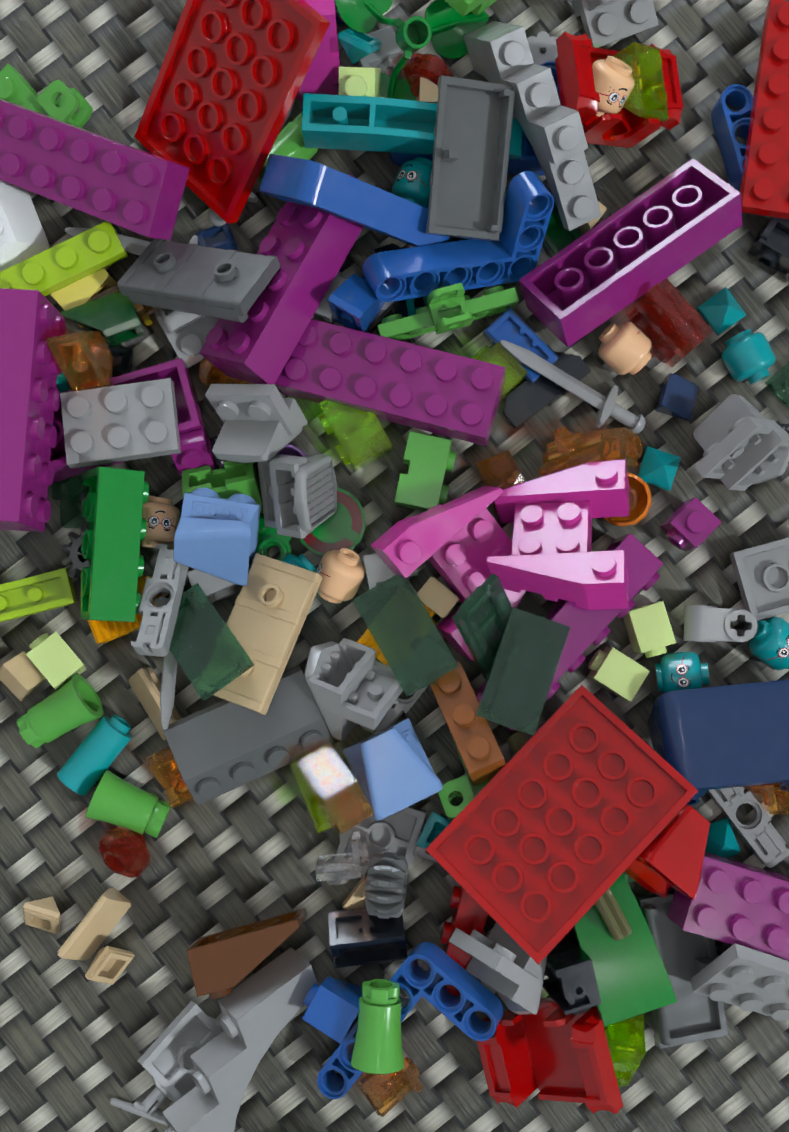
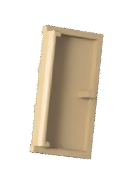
M256 553L248 572L247 586H242L239 595H237L234 602L235 605L197 689L266 715L323 578L318 573Z

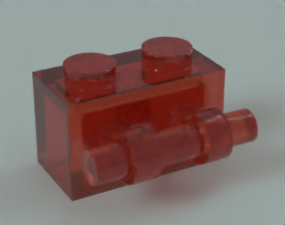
M666 278L660 284L654 285L646 293L647 295L632 307L627 316L630 319L629 322L634 323L650 339L656 357L663 363L668 362L671 367H674L713 333V330Z

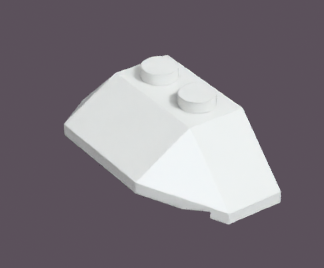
M0 180L1 272L50 247L28 190Z

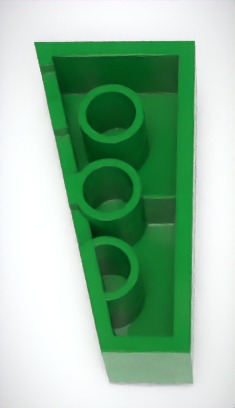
M97 467L82 473V485L89 486L86 500L82 501V517H85L86 522H89V529L85 530L81 538V552L84 559H89V567L84 566L81 570V619L135 622V615L140 613L138 610L142 597L141 593L137 592L138 577H141L144 571V557L139 555L140 540H144L147 529L146 519L142 518L143 503L147 502L149 495V484L147 481H144L145 471Z

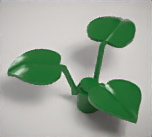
M334 0L341 20L348 28L362 34L370 32L376 25L377 20L384 25L393 26L397 29L395 39L398 47L403 51V55L392 70L391 77L381 73L380 97L417 101L413 83L406 79H397L399 72L407 60L411 58L412 53L425 47L431 39L434 51L441 57L452 60L461 58L468 53L463 35L483 27L489 19V15L485 11L477 16L472 12L462 16L446 1L434 0L426 8L425 18L414 16L403 22L400 18L392 19L382 15L390 9L393 0Z

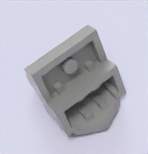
M572 0L576 17L581 16L585 33L589 39L591 38L592 47L600 48L659 25L653 0Z
M152 307L178 358H182L188 368L206 359L199 352L206 342L207 334L214 328L219 318Z
M210 384L206 392V397L224 423L212 449L216 458L220 460L240 463L269 461L302 432V427L308 423L294 398H282L275 384Z
M731 394L693 432L695 440L704 450L703 459L694 467L703 478L720 479L728 490L745 491L753 484H759L783 475L789 462V434L774 420L766 419L741 395Z
M276 454L269 461L258 462L266 527L277 528V534L303 539L317 526L336 513L337 481L333 461L329 455L318 454L310 457Z
M343 638L340 643L330 641L311 647L305 669V680L333 738L343 742L356 724L375 730L406 687L408 673L377 662L375 649Z
M497 922L488 938L474 929L469 936L456 928L449 942L472 956L466 971L494 988L510 1011L517 1015H536L540 1004L547 956L538 965Z

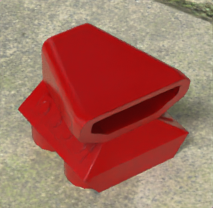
M685 805L624 872L647 891L666 898L670 886H672L686 897L695 900L699 888L710 822L694 808Z

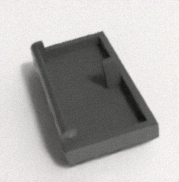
M443 75L438 78L436 124L434 127V149L426 234L499 241V234L502 232L515 97L512 85Z
M154 238L118 281V288L123 296H128L130 301L135 304L243 323L248 318L247 312L281 266L277 256L251 254L231 249L224 250Z
M675 890L668 891L666 898L654 893L635 897L653 936L677 999L676 1003L651 1011L655 1046L659 1049L728 1035L724 1002L713 1001L709 997L693 993L691 978L717 958L715 939L684 931L667 917Z

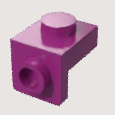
M203 429L179 435L181 453L171 454L180 476H182L183 470L207 465L215 468L210 440L206 438Z

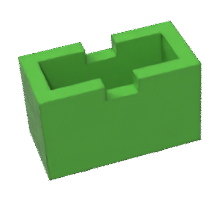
M409 431L403 465H408L409 470L407 475L400 473L394 500L395 506L426 512L429 508L446 503L449 486L442 485L445 471H453L457 452L450 450L452 440Z
M226 461L224 462L225 468L212 470L210 465L182 471L183 498L184 493H192L198 488L211 489L220 498L225 499L235 494H245L253 498L257 504H261L260 512H263L260 479L254 462Z

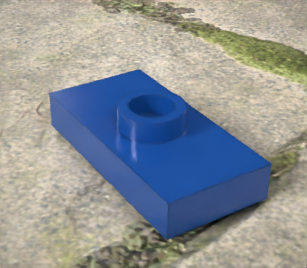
M510 307L484 330L483 335L531 385L541 374L521 363L500 344L501 340H506L528 349L551 364L558 360L556 354Z

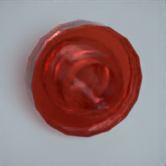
M412 54L403 67V74L411 87L410 90L417 98L419 96L420 77L428 79L437 86L438 78L441 75L453 77L446 63L433 54Z
M119 827L111 828L99 841V850L104 863L117 874L130 878L138 877L150 864L146 840L137 832Z

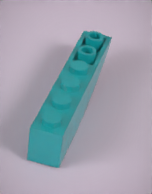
M304 93L302 135L305 148L433 154L437 104L382 97ZM512 118L509 159H520L522 127L517 119Z

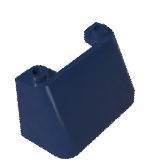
M789 679L676 690L664 693L655 700L647 721L653 750L699 790L686 805L692 806L699 803V798L705 795L707 790L778 783L779 789L789 792Z

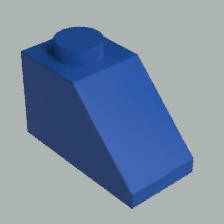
M352 274L328 299L335 322L346 328L366 333L385 302L378 300L365 276L362 279L355 274Z
M329 976L320 986L314 983L303 1001V1004L308 1008L302 1019L341 1044L358 1019L359 998L362 996V986Z

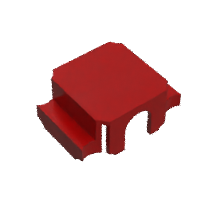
M565 31L556 39L558 57L555 59L561 105L579 111L588 144L632 148L660 129L661 126L671 130L680 124V116L683 109L676 55H673L669 48L662 50L651 43L626 64L633 69L631 76L635 82L631 94L618 113H604V115L599 117L596 114L600 97L599 93L595 91L592 64L600 59L606 60L607 56H613L624 62L628 58L627 52L592 47L591 38L589 39L586 33L575 36Z
M540 998L536 1015H517L508 1009L503 1013L494 1035L486 1041H477L489 1095L495 1099L497 1104L506 1102L517 1108L538 1088L540 1090L538 1093L539 1100L586 1103V1107L590 1109L592 1114L596 1111L605 1110L616 1115L623 1107L603 1021L601 1020L598 1008L595 1006L590 1007L583 1014L565 1015L552 998ZM485 1017L482 1021L488 1022L491 1020L488 1017Z

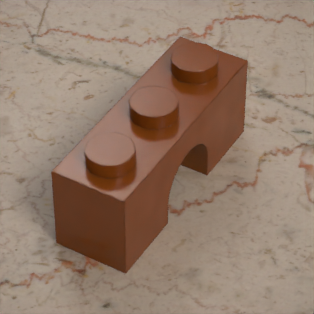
M460 661L426 675L473 786L494 778L506 765L505 759Z

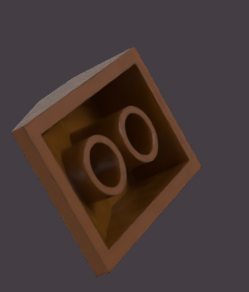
M303 908L200 937L186 950L197 997L209 994L210 999H217L232 993V987H235L300 927L307 916L306 909Z

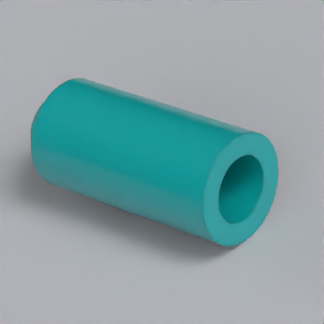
M115 714L111 718L103 716L57 773L60 781L77 794L86 796L132 739V735L129 732L131 729L130 724Z

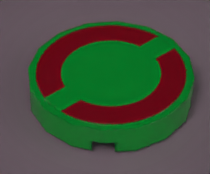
M337 488L336 513L317 526L306 538L300 539L301 543L313 554L321 557L331 550H340L341 548L354 550L362 541L366 530L365 513L360 502L350 492Z

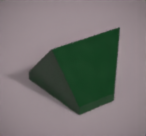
M120 291L60 312L63 317L106 338L112 347L146 335L133 303L128 296H123Z

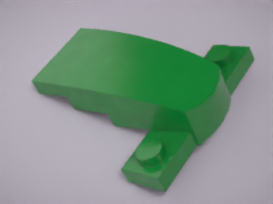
M625 872L609 888L628 921L632 933L622 940H614L595 905L572 928L575 942L593 962L602 1003L597 1005L604 1026L677 1002L653 936L629 886V883L635 882V880Z

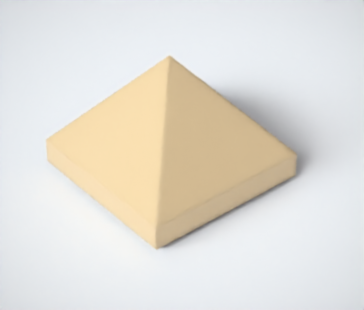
M53 896L24 904L25 925L59 934L61 918Z
M105 946L97 952L85 977L88 980L113 985L135 955L131 951Z

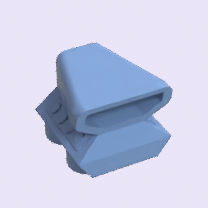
M198 488L192 493H184L181 518L174 537V562L237 585L247 586L249 560H253L256 554L261 504H257L253 498L245 494H235L228 499L220 498L215 491L208 488Z
M409 718L393 724L343 750L375 821H380L443 789V785L435 775Z

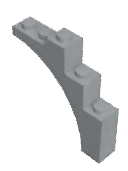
M493 21L463 35L473 70L484 76L491 83L513 86V91H515L513 114L520 123L545 174L563 227L571 231L602 216L584 150L588 149V144L579 111L560 104L551 68L534 64L524 27Z
M290 947L234 988L232 993L218 1000L223 1014L219 1021L224 1031L190 1056L196 1070L192 1074L196 1087L162 1112L169 1127L164 1132H234L236 1118L246 1088L260 1060L280 1031L305 1006L303 1004L305 997L313 984H317L311 964Z

